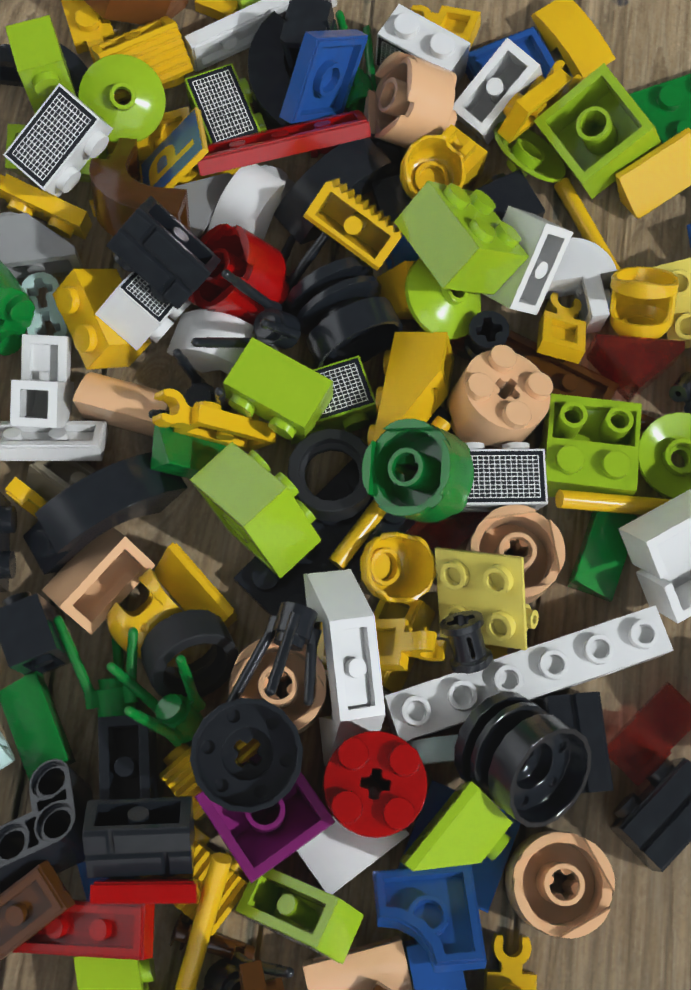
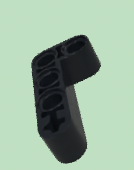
M48 760L33 772L29 783L32 812L0 826V894L38 864L46 860L49 861L56 874L85 861L86 855H84L82 830L88 800H94L93 792L90 785L62 760Z

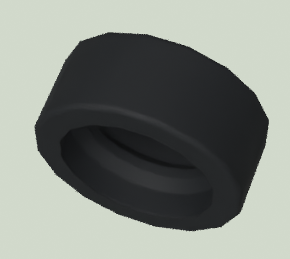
M327 428L309 434L296 445L289 457L287 476L299 491L294 498L300 500L318 520L338 522L354 517L367 506L372 497L368 495L362 480V462L368 446L360 437L346 430ZM328 451L343 452L351 456L356 462L360 473L359 483L355 490L346 498L335 501L322 500L313 495L305 481V470L310 460L316 455Z
M190 609L169 616L159 622L147 634L141 647V659L149 681L159 696L164 697L169 694H177L187 697L178 667H167V664L179 652L198 644H212L211 648L201 658L188 664L198 694L204 697L220 688L230 678L233 666L238 658V648L220 616L208 610Z

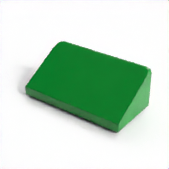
M154 425L150 469L191 479L226 446L173 432V427L161 428Z
M593 511L567 586L611 602L628 554L618 528L638 517L634 514Z
M38 671L29 673L0 690V703L29 781L33 772L48 760L59 759L67 765L76 762L42 673Z

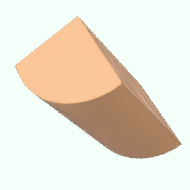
M89 372L84 376L72 400L81 416L85 419L106 421L107 425L152 437L155 424L152 423V418L149 417V411L169 410L165 402L154 399V394L161 390L94 372Z
M111 528L80 550L50 580L42 591L92 635L107 619L110 608L115 602L120 604L140 583L138 578L149 568L153 569L155 564L125 535L115 528Z
M399 935L350 948L343 964L325 956L303 961L302 967L308 990H373L378 981L391 990H413L402 940Z

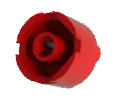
M227 223L215 226L200 239L221 261L210 276L188 298L191 303L201 309H207V311L215 310L211 312H223L235 316L254 326L256 316L264 311V307L225 280L221 275L224 269L239 276L270 300L280 304L286 300L290 289L288 282L285 281L286 264L283 255L277 248L238 225L231 227Z
M368 731L352 736L334 751L325 770L324 796L331 814L344 828L360 836L379 838L391 836L402 831L416 819L426 799L427 775L417 750L402 738L391 733ZM372 771L380 772V780L388 783L387 791L379 792L376 800L370 799L369 790L360 786L361 779H368Z

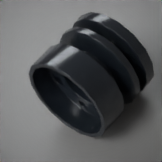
M359 257L339 259L316 269L296 284L286 298V307L290 314L295 315L299 319L301 332L309 334L306 339L307 347L318 368L358 355L361 362L364 363L383 352L392 344L394 332H402L403 324L391 302L385 297H379L382 286L379 280L373 276L374 271L372 267Z
M501 692L488 697L472 710L460 728L454 747V765L462 780L465 782L472 781L494 804L526 827H543L564 815L574 805L584 790L591 770L592 751L587 738L554 715L548 714L541 707L530 702L519 693Z
M240 698L220 704L203 718L192 739L190 763L196 783L209 800L229 811L253 813L274 806L291 791L301 772L303 747L297 727L281 708L266 700ZM254 738L260 743L257 753L262 758L257 764L252 760H248L243 765L236 759L240 751L235 745L239 740L249 743Z

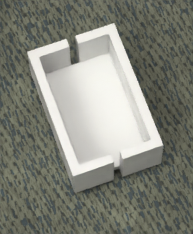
M691 489L618 528L632 564L640 568L636 574L649 607L656 605L659 613L676 623H680L691 616Z

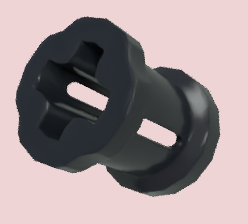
M483 311L472 318L469 324V336L466 337L464 343L467 357L472 360L482 352L492 350L496 345H504L509 336V324L501 314L495 311Z
M478 611L458 612L446 617L440 623L442 634L448 636L453 654V657L450 659V665L455 673L470 674L486 669L494 661L492 651L485 647L481 632L484 620L482 613Z

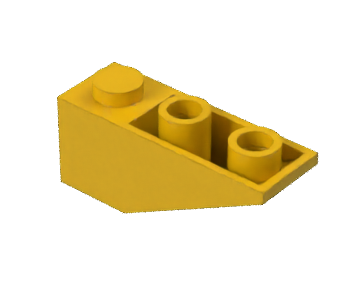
M394 332L391 350H386L384 353L383 370L385 381L384 386H379L376 391L375 404L378 415L376 425L371 424L368 430V446L372 440L376 442L386 431L383 428L394 421L417 419L427 422L447 398L454 365V355L448 332Z

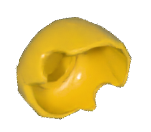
M423 135L408 147L400 163L399 178L404 191L413 199L427 181L445 185L453 183L462 189L466 181L465 164L463 163L464 155L458 152L449 143L448 137L444 135Z
M393 531L381 533L380 536L373 537L365 545L360 557L361 581L374 597L383 601L393 603L413 602L429 592L436 577L435 555L428 543L420 536Z

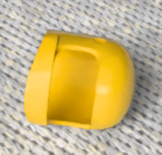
M636 266L617 270L611 276L609 319L613 330L619 336L632 341L645 342L662 337L670 329L673 322L679 285L678 277L672 272L654 267Z
M151 568L138 578L149 591L145 602L133 611H127L118 602H115L107 615L109 632L118 645L126 652L129 629L135 627L138 630L137 646L138 658L140 659L141 647L147 634L159 622L175 613L183 612L165 593Z

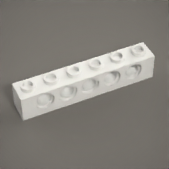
M655 605L529 647L527 650H520L496 658L486 669L470 674L454 672L385 695V712L392 734L408 742L464 724L472 710L488 697L498 693H519L529 701L659 658L674 650Z

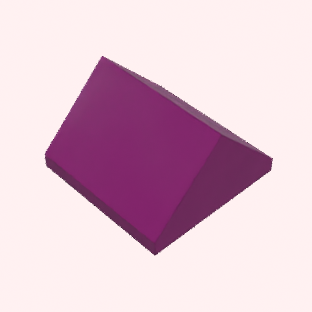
M257 753L248 760H252L257 764L262 757ZM300 772L291 791L272 807L253 813L229 811L209 800L203 791L195 796L251 884L335 823V820L302 772Z

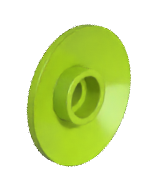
M116 54L99 59L85 72L79 86L78 98L113 128L108 135L110 142L118 143L120 138L137 139V142L142 141L157 129L163 118L166 98L162 82L148 64L136 57ZM124 89L128 91L131 95V101L126 105L118 104L114 99V94L117 90Z
M503 121L496 125L494 137L500 149L508 158L506 164L512 172L520 169L525 177L530 175L550 183H557L562 180L566 174L565 165L555 150L543 138L532 130L527 129L514 141L508 143L497 133Z
M421 258L416 260L410 267L405 282V296L408 308L418 325L424 331L430 333L448 332L449 340L459 339L467 335L472 318L481 312V294L443 289Z
M676 412L664 415L652 422L640 438V472L651 488L670 499L691 489V413ZM671 455H681L685 461L684 467L675 466L671 461Z

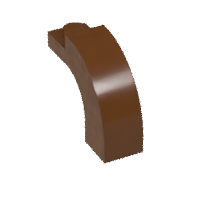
M120 138L113 153L108 154L106 159L92 158L89 172L95 215L100 225L110 235L114 237L137 208L150 196L156 199L190 230L187 189L154 187L139 182L141 175L137 139Z

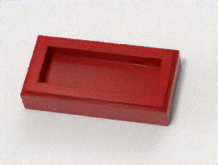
M198 878L99 879L90 885V904H196L201 896V880H198Z

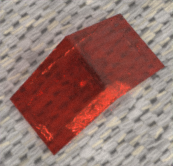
M596 334L586 351V359L602 376L618 383L617 391L627 402H630L673 366L685 350V341Z

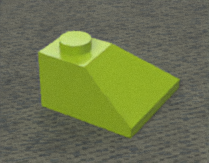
M472 781L461 783L399 861L411 871L482 863L486 856L493 861L504 850L511 839L505 832L512 822Z

